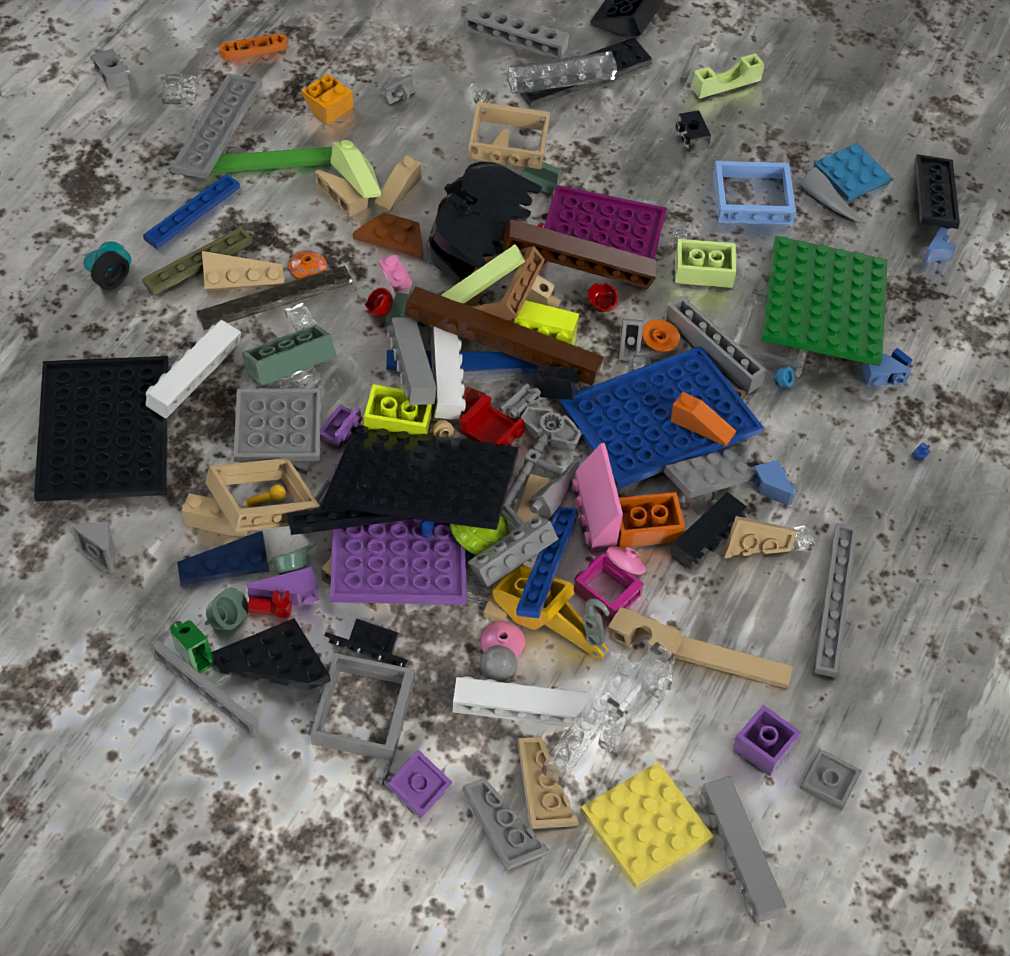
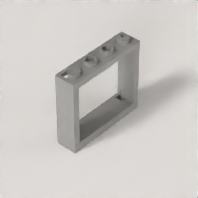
M334 653L332 662H329L326 667L331 681L321 685L320 694H322L320 701H316L314 707L316 717L309 724L308 735H311V744L384 760L392 758L394 762L415 682V669ZM340 672L402 684L385 745L322 732Z

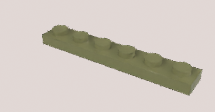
M240 227L142 278L143 284L154 296L202 271V251L230 256L253 244L252 237Z

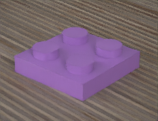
M418 749L386 786L421 818L453 782Z

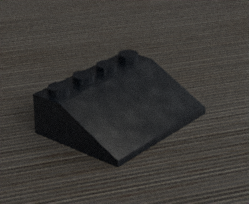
M605 0L590 20V23L624 36H639L665 0Z

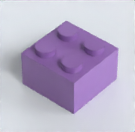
M763 705L736 736L732 749L768 776H771L796 746L801 731Z

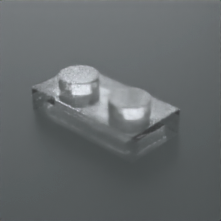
M304 303L285 309V315L296 331L315 324L318 325Z

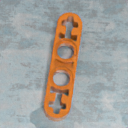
M273 34L220 44L219 54L222 59L231 60L279 52L288 47L287 37L284 34ZM259 44H266V46H263V47H260V46H258V45H259Z

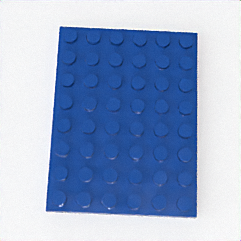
M701 346L580 390L574 400L559 399V405L567 417L581 430V437L592 452L600 443H605L617 489L664 472L666 465L710 454L725 448V446L671 422L673 404L682 392L702 400L736 430V434L726 447L759 435L764 430L762 424Z

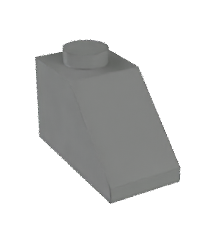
M622 318L619 360L639 362L643 331L642 320Z

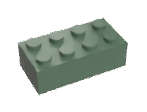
M316 324L242 352L248 375L261 386L271 385L275 380L289 378L294 375L293 373L310 370L314 365L328 363L332 358L337 357L331 334Z

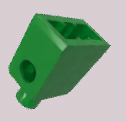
M191 620L184 623L176 621L171 625L170 633L175 649L187 664L199 673L215 665L207 637ZM194 648L197 650L195 654L192 651Z

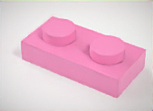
M397 255L379 260V267L394 292L412 286V280Z

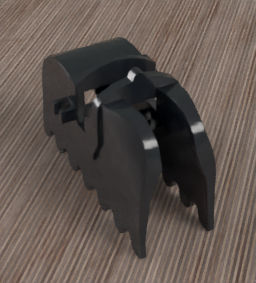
M477 162L469 165L463 177L455 179L452 184L448 183L444 187L447 196L441 200L438 206V213L426 244L428 258L435 267L457 283L461 282L473 273L475 267L480 269L487 264L483 257L503 253L504 249L500 243H503L504 230L510 219L519 221L517 218L527 219L530 217L531 211L520 205L530 206L532 198L528 193L538 194L541 192L542 186L494 162Z

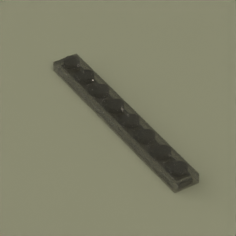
M344 265L198 310L196 315L204 331L212 325H216L220 320L230 323L351 285L352 278Z

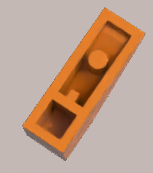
M682 392L673 404L671 422L725 447L736 434V430L702 400Z

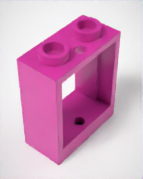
M605 553L599 558L595 557L589 563L588 568L584 572L580 571L574 578V592L585 601L598 599L603 602L608 608V616L599 607H594L611 621L620 607L628 609L642 596L644 587L643 582L615 565ZM602 571L626 589L612 604L588 586Z

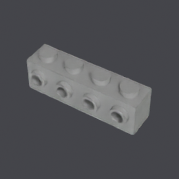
M536 515L467 563L475 579L489 587L557 541L558 537L551 522Z

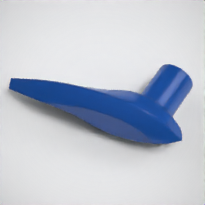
M422 520L421 533L428 539L432 534L434 522Z

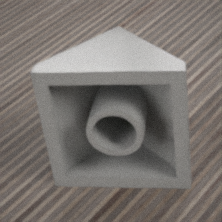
M108 521L76 524L73 527L79 552L112 575L115 572L114 545Z

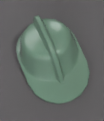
M316 543L294 552L272 557L267 560V563H273L278 575L304 569L307 567L306 551L316 546Z
M228 588L222 591L206 607L207 620L205 625H211L218 630L234 629L248 614V602L244 594L236 588Z

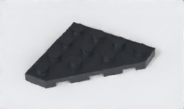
M295 618L211 652L214 663L222 674L229 675L230 672L240 674L243 678L254 680L259 678L270 679L271 683L286 686L291 683L300 685L301 689L307 690L331 681L330 674Z

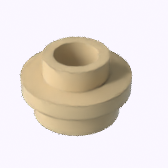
M445 420L438 421L433 428L434 436L451 437L454 432L452 424Z

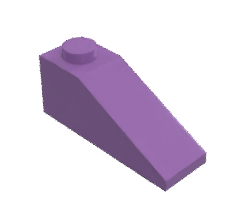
M312 567L247 584L249 598L272 599L275 589L281 595H285L286 590H288L292 605L296 606L309 605L320 600L319 587Z

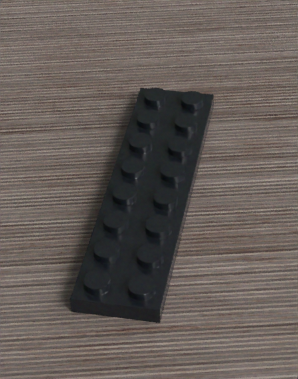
M631 38L514 79L513 86L528 105L533 107L651 65L652 57L635 38Z

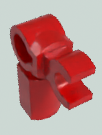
M274 589L272 599L250 597L248 613L258 615H271L274 613L276 617L288 618L292 607L290 592L286 590L285 595H281Z

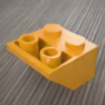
M328 73L301 90V94L314 116L326 125L353 108V91Z

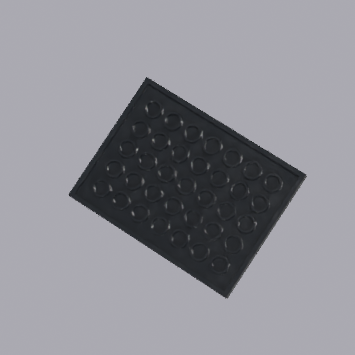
M168 356L43 361L34 488L35 502L167 495L168 417L164 418L146 406L147 397L145 394L150 386H155L158 383L162 374L169 372Z
M366 426L354 427L323 499V507L497 530L518 458L519 447L507 444L498 446L490 442L453 439L445 436H430L428 434L412 435L406 431L396 433L389 432L387 429L372 430Z

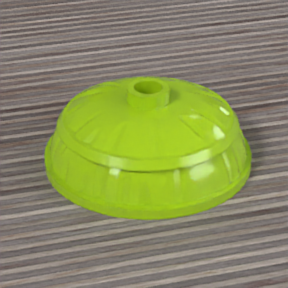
M502 516L500 517L497 530L450 524L452 534L459 544L476 556L509 534L508 524Z

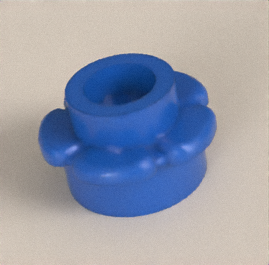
M922 442L912 453L916 458L915 460L920 458L923 461L931 452L928 449L930 445L927 446Z

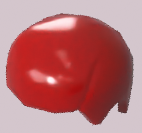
M595 283L588 290V301L595 311L609 312L618 303V293L608 283Z
M386 288L373 290L364 304L367 308L365 312L376 317L386 315L393 306V298L390 291Z

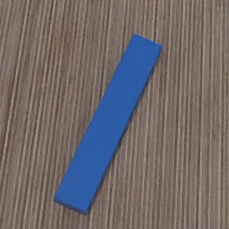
M228 174L224 175L143 235L144 240L156 249L160 248L240 188V183Z

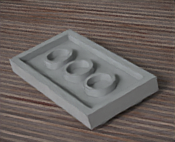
M730 448L666 465L664 473L688 499L752 481L755 473Z

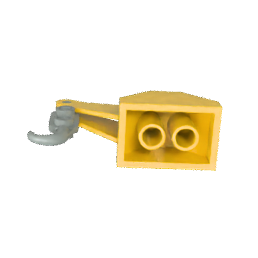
M521 564L508 573L492 591L494 600L515 623L532 630L546 625L583 649L596 660H601L608 652V648L604 644L605 633L602 617L595 611L594 606L602 609L606 616L609 615L608 608L598 599H589L586 602V610L582 619L568 602L574 594L572 583L554 578L539 618L516 615L517 606L533 568Z

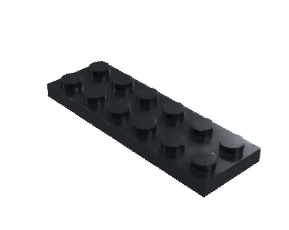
M917 154L915 168L920 224L940 226L946 229H958L960 218L953 160Z

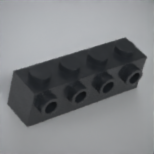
M725 493L673 542L670 555L690 570L696 564L700 565L705 560L707 553L710 551L714 552L719 546L720 541L723 538L727 539L729 537L735 517L746 518L747 506L730 493Z

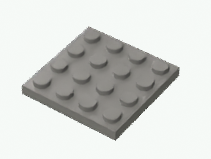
M321 388L237 389L234 462L274 459L320 461Z

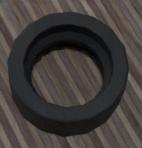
M115 251L103 253L92 266L91 278L104 290H113L126 279L129 273V262ZM115 265L111 273L106 276L109 269Z

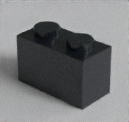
M544 364L539 365L532 375L534 388H538L541 391L540 397L574 400L580 390L577 368Z

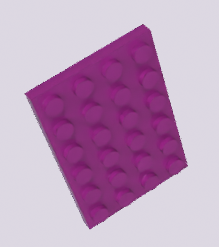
M557 185L544 228L655 259L667 208Z

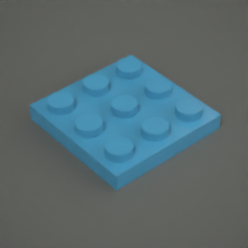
M858 143L814 162L813 168L816 167L828 178L833 188L847 202L883 186L891 180V176Z

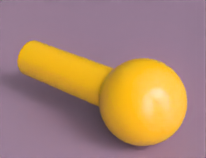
M273 485L268 492L245 499L246 504L250 507L269 500L282 501L286 496V490L281 485Z

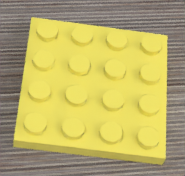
M659 762L581 806L580 809L634 888L713 841L714 838Z

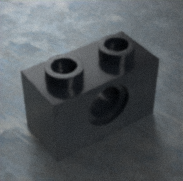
M700 111L680 113L677 122H675V129L677 133L679 132L681 142L685 145L687 151L709 149L711 134Z

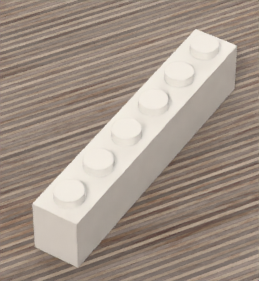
M220 320L216 325H212L208 333L204 337L201 336L197 340L196 345L192 349L189 348L183 358L172 365L171 370L167 374L161 375L155 386L152 385L148 388L145 394L147 397L146 406L167 418L239 345L241 331L223 320Z
M430 325L432 375L436 385L434 418L459 420L461 411H465L466 404L465 399H462L464 384H461L463 380V369H460L462 354H459L461 339H458V335Z
M457 677L453 712L590 729L594 694L586 691H566L563 688H543L539 685L526 686L516 682L501 683L492 679L477 680L472 677Z

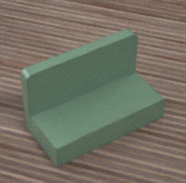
M543 162L542 169L524 167V172L521 176L542 186L540 193L551 196L556 186L560 184L562 169Z
M411 286L409 294L396 293L392 309L386 317L385 326H391V318L407 317L404 315L406 302L415 286Z

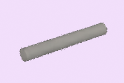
M694 44L680 78L682 83L687 82L700 49L698 44Z

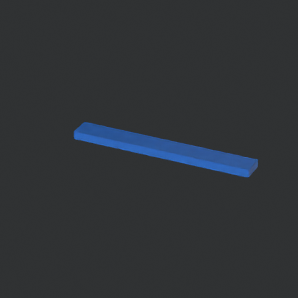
M387 350L386 370H397L394 350ZM425 351L432 371L431 351ZM459 351V354H462L460 369H463V372L534 373L538 367L535 364L503 352Z
M558 507L551 524L558 540L539 552L517 606V616L540 617L578 517L577 508Z

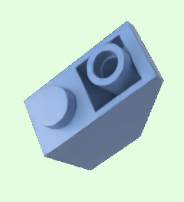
M882 354L880 366L867 363L862 365L867 386L906 384L911 372L909 367L887 354Z
M775 460L756 465L753 470L755 473L753 482L759 494L784 505H791L795 495V488L789 482L784 467H781L779 461Z

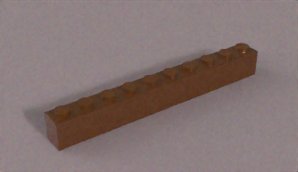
M415 286L406 302L404 315L537 366L547 364L557 367L577 368L579 381L593 386L600 371L604 356Z

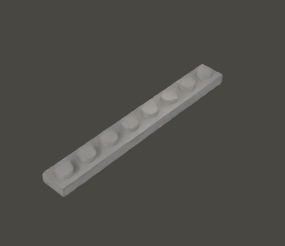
M836 523L834 529L814 673L835 678L839 670L858 528Z

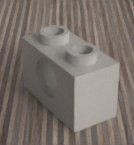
M113 48L92 55L94 68L109 91L129 84V69L126 65H123L120 55H116Z

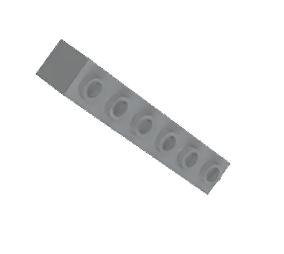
M472 4L464 16L463 30L548 57L561 60L568 48V33Z

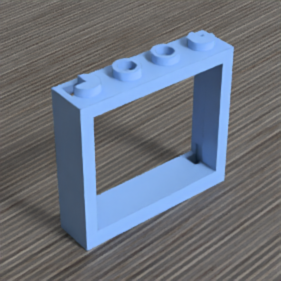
M715 162L713 180L718 223L793 225L796 208L789 163ZM723 177L783 179L786 206L726 204Z

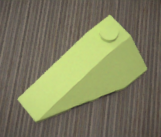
M348 140L333 142L330 163L363 198L381 197V190L371 163L352 142Z

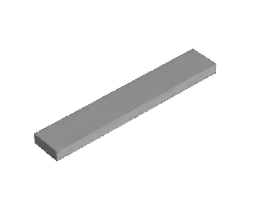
M159 640L152 644L154 657L251 736H255L259 732L258 720Z

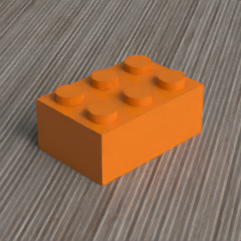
M677 492L619 498L623 516L617 542L618 547L626 548L673 543L684 533L685 524Z

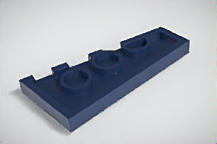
M263 531L177 562L180 585L269 571Z

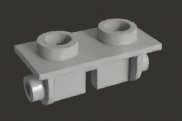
M526 383L500 408L506 416L515 421L524 413L527 406H532L540 398L541 391L538 388H530L529 384Z

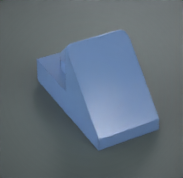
M940 228L927 249L924 262L928 263L952 258L956 246L948 242L949 236H947L949 229Z

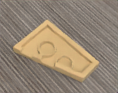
M736 516L722 555L724 558H731L732 555L742 554L743 556H750L751 553L760 552L765 554L789 552L792 549L797 531L790 527Z

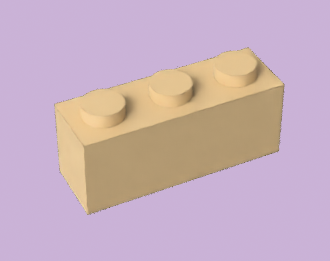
M191 493L188 494L182 508L184 525L238 538L248 536L249 531H234L215 499ZM237 504L240 509L252 508Z

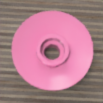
M610 546L607 549L606 553L609 559L621 569L636 575L645 573L646 566L637 556L638 553L630 547L625 549L617 546Z
M495 622L484 629L480 644L483 652L496 645L508 647L515 653L517 658L524 650L525 637L516 625L509 622Z

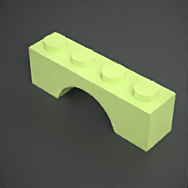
M754 53L741 57L733 68L724 73H714L710 67L694 71L691 88L700 99L761 81L765 64Z

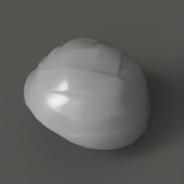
M501 645L492 646L482 655L480 668L487 679L497 682L505 681L513 676L516 671L517 658L515 653L508 647Z

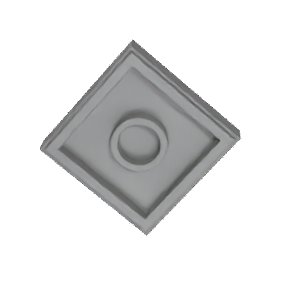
M819 749L800 785V789L843 810L862 770Z

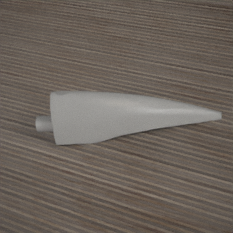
M808 166L804 167L802 171L806 176L800 182V187L835 212L856 222H863L843 201L828 178L816 167L810 169Z
M578 457L557 478L539 489L528 501L531 505L530 511L532 513H539L547 519L553 516L572 485L571 481L575 478L581 457Z

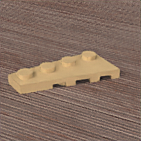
M202 251L205 291L285 286L283 264Z
M542 737L519 738L517 744L530 828L577 826L579 821L576 814H573L569 798L562 789V782L559 775L555 773L552 766L553 762Z

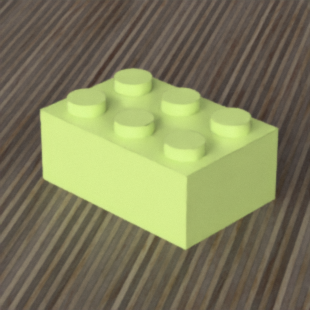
M678 239L675 251V283L733 288L736 275V243Z

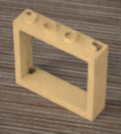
M478 101L467 158L542 169L551 112ZM480 122L541 130L539 152L476 142Z
M289 459L209 466L206 485L235 532L289 526L287 513L315 510L320 507ZM281 479L296 503L240 509L226 485Z

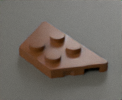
M383 212L353 232V239L423 259L419 222Z

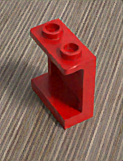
M486 394L459 419V432L472 441L490 442L498 446L512 445L515 439L521 438L525 430L522 418L515 422L491 406V397Z

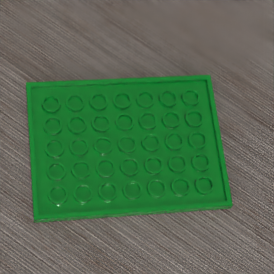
M775 236L761 341L880 366L883 353L888 259Z

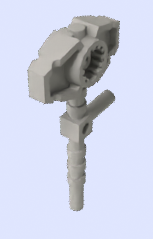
M527 406L521 416L524 420V427L537 440V444L534 445L533 449L529 450L524 460V466L520 469L519 475L514 479V483L511 484L505 500L509 507L515 496L520 492L521 486L524 485L525 479L530 475L532 468L535 469L536 466H539L557 476L561 474L562 468L541 459V454L548 443H550V447L576 448L581 439L582 432L566 415L561 416L559 413L552 412V408L546 407L535 408Z

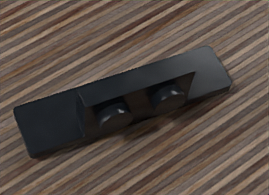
M356 618L349 640L328 632L324 634L325 637L330 638L328 643L340 647L342 643L351 645L349 650L363 654V651L366 650L372 653V658L384 661L386 657L393 660V665L405 667L406 664L412 666L413 664L410 660L393 655L400 633Z

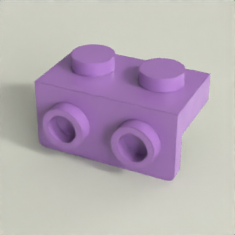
M339 405L321 427L320 439L337 448L343 442H347L353 428H357L361 424V408L356 406L352 411Z

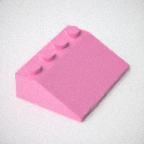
M600 443L576 470L575 479L571 481L572 490L577 493L576 507L581 510L580 524L581 527H585L586 531L584 532L585 545H589L591 553L607 551L610 546H617L623 516L605 443Z

